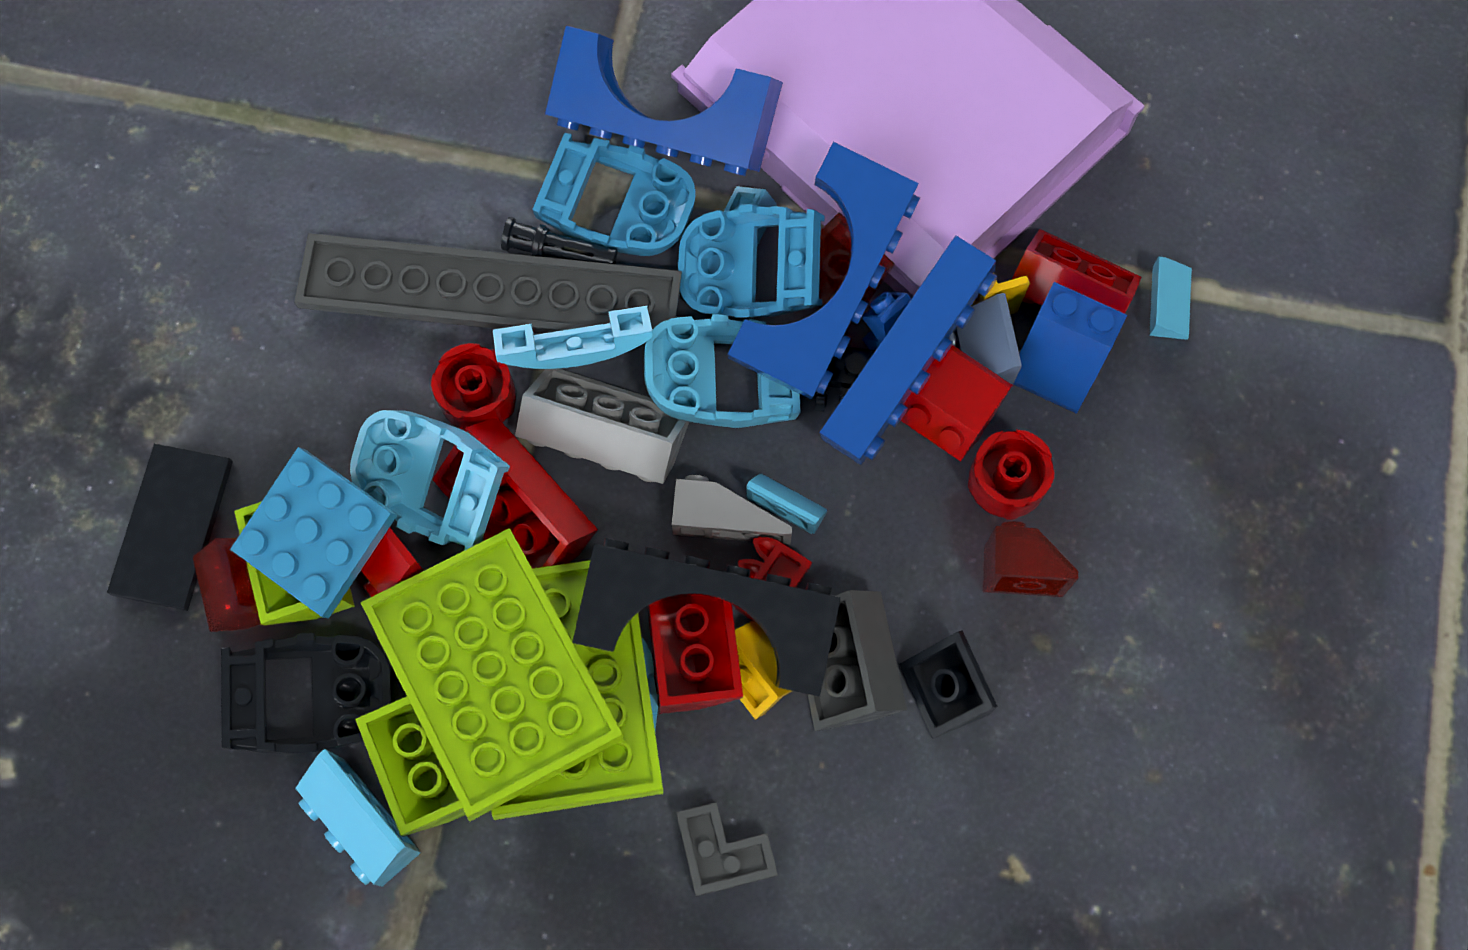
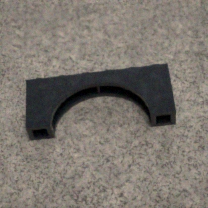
M605 538L604 545L594 544L572 643L614 652L618 638L627 623L646 606L660 599L681 594L713 596L741 608L763 629L772 645L776 659V687L820 697L840 603V597L831 596V587L814 583H807L806 590L790 587V578L767 574L766 581L749 578L751 570L727 565L725 572L709 569L711 561L686 556L685 563L668 560L670 552L650 547L645 548L644 554L628 551L629 543Z

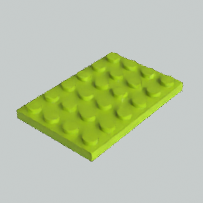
M510 528L360 602L469 821L480 817L624 739L618 724Z
M591 560L532 569L571 641H573ZM638 613L627 623L621 632L614 652L573 643L618 724L624 739L491 810L494 820L664 794Z

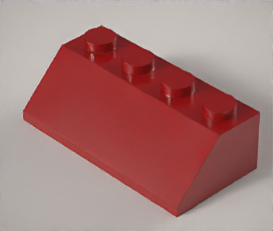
M499 418L489 419L466 427L464 431L470 433L510 466L509 471L503 475L485 530L484 540L510 528L532 569L570 563L582 552L598 529ZM454 445L432 479L449 499L464 455L457 448V445Z

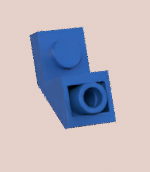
M886 291L878 295L870 303L871 309L862 316L871 329L862 339L870 350H877L911 300L908 293Z

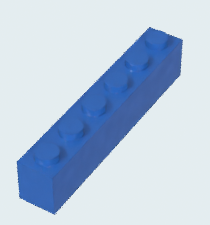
M955 235L819 432L823 441L862 465L866 458L873 460L885 443V440L881 438L882 434L889 424L896 427L905 415L908 407L904 405V402L911 392L919 394L927 383L930 374L926 370L934 359L940 362L949 351L953 341L948 338L957 326L963 329L975 312V308L971 305L977 296L981 294L985 297L998 278L997 275L993 274L996 266L995 259Z

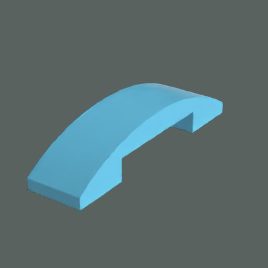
M647 306L609 311L610 323L537 335L533 334L532 324L494 329L493 337L497 362L523 368L558 369L593 364L619 356L642 345L653 337Z

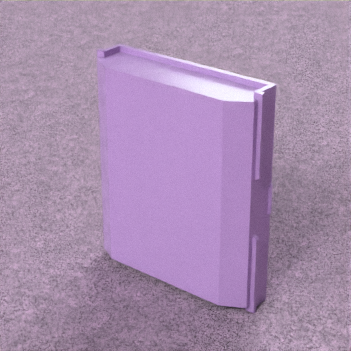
M753 0L708 39L686 68L680 65L671 73V77L678 84V92L700 112L711 107L724 94L734 76L736 68L782 81L783 84L761 168L806 213L807 209H811L823 214L825 221L821 223L850 250L851 237L849 227L841 209L826 192L814 185L816 175L833 141L919 183L914 195L920 197V200L910 219L905 216L902 217L897 230L903 232L893 254L885 251L879 265L886 268L881 279L895 292L908 293L911 299L955 235L993 259H996L1130 133L1138 114L1145 107L1053 27L1044 24L1017 0Z

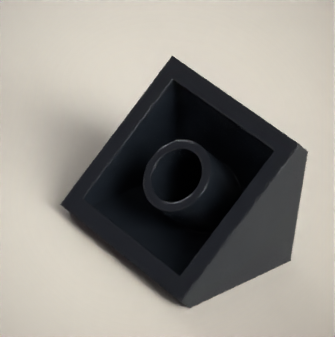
M963 630L950 635L899 664L932 739L989 716L998 707Z

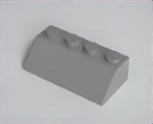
M559 368L545 369L522 396L515 436L525 439L535 446H547L562 451L572 458H584L600 463L601 466L609 470H621L637 475L643 481L663 484L674 466L689 421L676 419L665 414L650 397Z

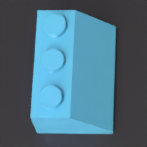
M326 749L318 754L295 788L303 797L298 803L313 821L320 818L329 829L324 834L329 843L339 853L345 849L355 861L350 865V868L361 882L367 885L371 881L373 885L383 887L421 852L407 835L400 836L395 820L345 759Z

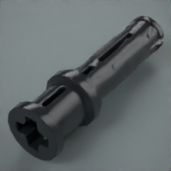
M513 217L507 218L501 239L502 250L508 251L510 248L530 252L532 256L544 257L546 254L567 260L615 264L618 253L617 248H610L581 239L551 233L546 225L540 224L538 227L518 223ZM517 235L528 237L530 240L519 238ZM548 242H549V243H553V244H555L556 246L548 245ZM565 247L593 253L594 256L565 249Z

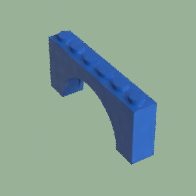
M570 26L565 27L545 112L546 115L558 118V126L578 131L579 125L583 124L591 127L589 134L610 140L612 133L624 135L622 143L639 148H644L645 141L657 144L655 151L657 153L677 158L679 151L691 154L689 159L691 162L711 167L713 160L724 162V171L743 176L746 175L747 169L760 172L783 84L782 81L736 68L734 76L724 94L705 111L682 120H654L635 108L621 91L612 63L614 40L598 33Z
M833 141L816 175L814 185L826 192L837 203L847 221L851 237V259L847 275L831 300L820 310L805 319L785 325H763L745 319L727 354L728 359L811 400L815 392L823 394L833 375L832 372L827 371L833 356L841 359L851 339L845 336L844 333L850 321L856 324L859 323L868 305L867 302L861 299L868 286L876 289L886 269L879 265L885 251L893 254L903 232L897 230V227L903 216L911 218L920 200V197L914 195L919 183Z

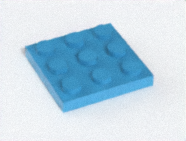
M298 447L230 550L319 616L330 618L397 517V514L310 452Z

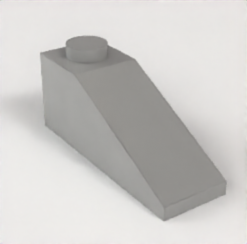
M689 475L685 477V480L676 479L672 516L673 535L752 542L757 537H769L783 544H791L792 526L717 482H709L707 477L700 475Z

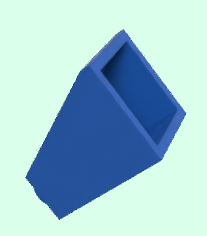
M1053 282L1019 353L1022 367L1013 385L1077 414L1111 351L1127 315Z

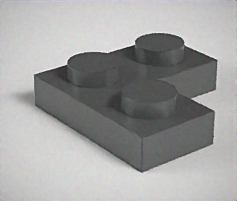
M717 802L676 812L696 897L778 876L768 833L727 843Z

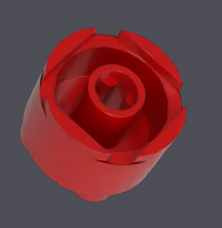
M466 343L458 345L443 354L438 361L439 365L435 373L432 375L431 387L444 416L451 424L461 430H465L468 426L489 419L499 418L503 423L512 415L516 401L515 384L508 365L497 362L495 350L481 347L480 344ZM478 385V389L471 391V387Z
M1025 430L994 433L982 443L969 471V491L979 506L992 515L1006 520H1014L1024 516L1040 504L1053 483L1055 470L1051 451L1043 440ZM1011 470L1017 474L1012 478L1007 475Z

